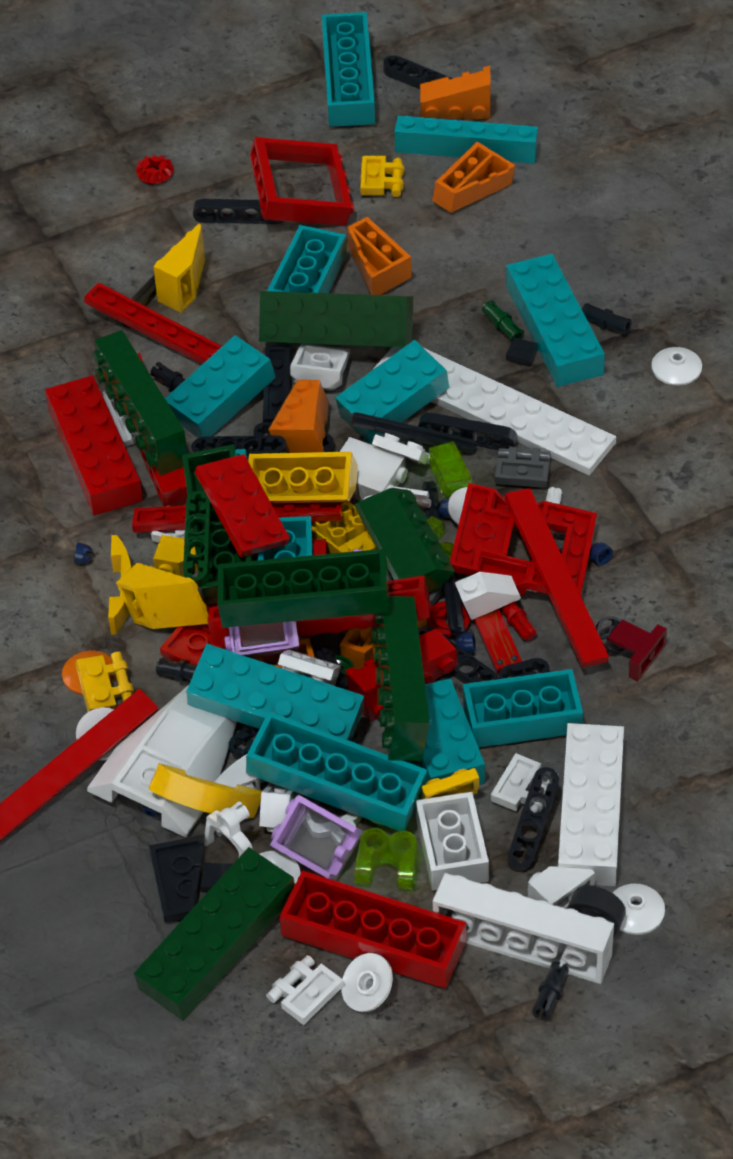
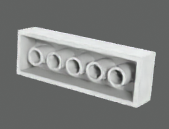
M568 723L558 867L592 869L595 872V885L616 887L624 726Z
M447 873L444 874L433 899V912L467 922V944L546 968H550L552 962L558 961L561 962L557 970L559 972L564 963L569 968V975L599 984L603 981L612 957L614 923L608 922L604 918L591 917L581 914L574 909L561 908L551 905L544 900H534L524 897L517 892H507L497 889L490 884H480L467 880L463 876H453Z

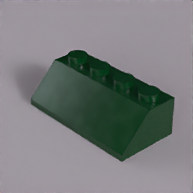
M389 488L354 505L377 549H385L387 567L394 580L425 576L428 591L437 592L455 572L450 563L449 556L441 547L438 536L431 529L427 516L420 509L415 495L410 490Z

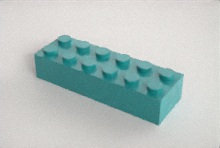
M367 12L321 14L329 127L375 124Z
M553 254L506 265V288L533 341L538 343V351L556 387L604 375L605 353Z
M207 643L186 691L189 706L260 729L268 711L348 741H352L364 710L363 695Z
M268 711L246 755V774L401 832H405L416 808V800H419L422 795L421 786L426 784L427 769L402 760H388V755L270 711Z

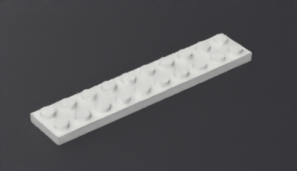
M392 347L374 369L404 347ZM425 349L447 370L450 388L433 399L432 403L469 420L510 427L518 435L516 442L531 449L538 448L543 452H551L550 458L589 476L616 444L615 435Z

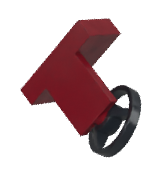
M614 616L605 617L596 624V630L601 640L607 639L610 643L621 647L620 650L615 651L604 645L608 654H618L625 649L634 653L629 660V678L637 682L666 646L667 628L659 624L655 626L651 633ZM606 620H611V627L606 630L605 635L600 636L601 624Z

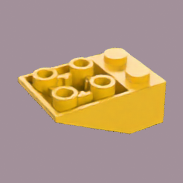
M197 224L191 231H188L185 237L154 265L158 302L180 313L196 299L205 263L201 224Z
M350 502L343 503L341 521L311 522L312 536L315 539H326L327 554L353 552L354 549L363 551L377 549L355 506Z
M136 563L116 582L129 613L136 624L151 629L208 624L207 606L202 601L198 592V585L191 578H185L172 572L156 569L153 566Z

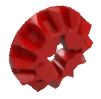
M155 154L153 157L145 156L144 160L138 161V166L136 167L138 178L143 182L151 184L168 180L174 172L171 159H166L164 155L156 157Z
M442 601L430 608V618H427V623L429 627L437 629L441 634L450 638L452 634L445 621L447 618L446 603ZM462 605L464 628L467 630L470 616L465 606Z

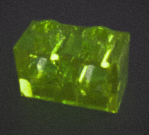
M454 441L429 448L430 470L444 499L451 497L458 489L467 487L468 483H472V477Z

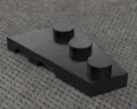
M205 834L149 845L164 923L183 919L195 906L206 843Z

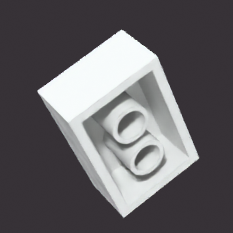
M467 792L416 800V822L431 890H438L445 873L453 876L460 875L467 880L477 883L489 882V861L473 793Z

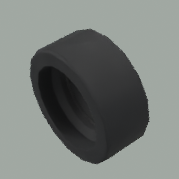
M585 885L578 887L567 909H574L581 914L601 917L608 922L614 923L613 936L619 931L626 914V907L622 900L612 892L597 886Z

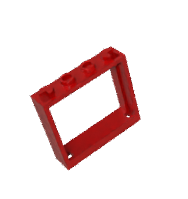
M262 137L254 138L250 151V160L263 219L347 225L350 214L354 213V203L350 201V187L346 184V171L342 168V155L339 154L337 144ZM269 160L326 164L336 202L277 197Z

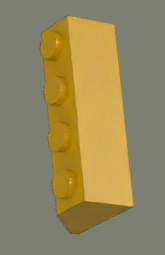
M352 452L249 454L248 462L271 503L349 502L356 490L358 464Z

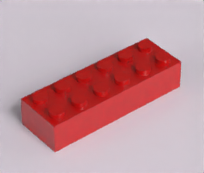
M91 375L45 389L48 411L93 516L142 502L140 479L94 376Z
M303 870L279 916L281 936L352 959H356L366 953H375L388 961L392 972L445 989L467 942V922Z

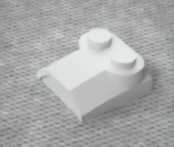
M301 343L291 363L290 375L293 376L295 383L297 380L302 379L320 380L323 389L335 390L342 385L343 372L350 355V349Z

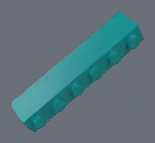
M398 116L394 131L395 153L460 158L476 142H479L509 162L535 164L538 149V127Z

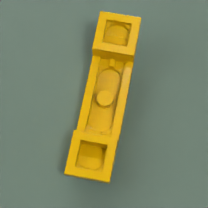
M111 535L113 573L121 572L122 577L131 569L129 555L117 535ZM121 593L120 596L109 597L108 619L111 635H115L123 627L129 616V610Z
M158 763L148 787L150 791L166 799L207 813H213L215 810L220 812L226 807L230 809L240 801L242 806L245 805L250 816L248 818L255 817L261 803L262 793L261 790L239 784L234 788L189 776L183 769Z

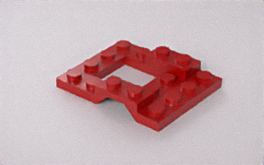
M468 483L450 558V563L455 572L469 576L478 572L510 575L519 594L525 595L526 589L548 594L534 562L506 556L512 528H518L504 497L496 489ZM548 501L539 502L537 504L549 529L565 533L561 555L581 595L597 513Z

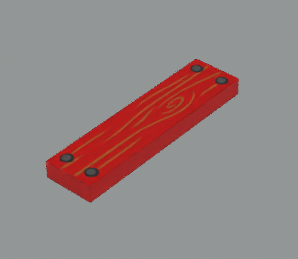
M499 608L473 619L497 675H499L500 670L504 666L522 661Z

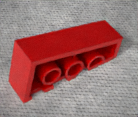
M437 629L419 636L426 685L433 683L434 680L443 674L450 673L458 664L456 648ZM373 658L365 661V667L356 670L352 667L345 670L349 691L364 696L362 715L370 723L380 718V710H383L382 705H378L377 702L380 684L375 683V670L378 667V663H373Z

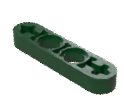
M194 491L186 500L183 573L185 578L194 580L198 587L205 585L210 577L212 504L204 491ZM199 501H203L200 506L201 514L196 509ZM196 523L205 524V528L202 531L194 532L191 530L192 526ZM195 546L204 547V551L199 555L190 553L191 549ZM194 564H198L200 569L197 577L192 576L195 574Z

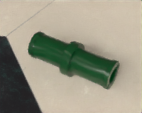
M494 300L484 303L481 310L494 322L493 325L497 330H501L511 342L514 337L519 339L523 337L524 331L513 322L512 316L508 312H504Z

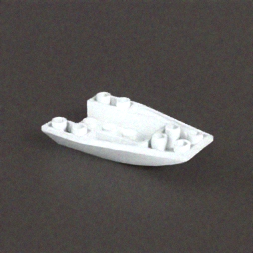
M188 686L114 749L87 788L88 792L111 803L119 793L162 813L161 826L186 838L203 814V811L181 805L150 791L148 787L157 765L161 763L185 770L189 776L215 782L222 773L229 751V741L233 737L237 721L189 706L186 695Z

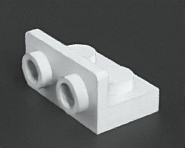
M289 649L281 653L278 662L279 665L283 666L282 669L333 686L336 685L341 667L340 665Z

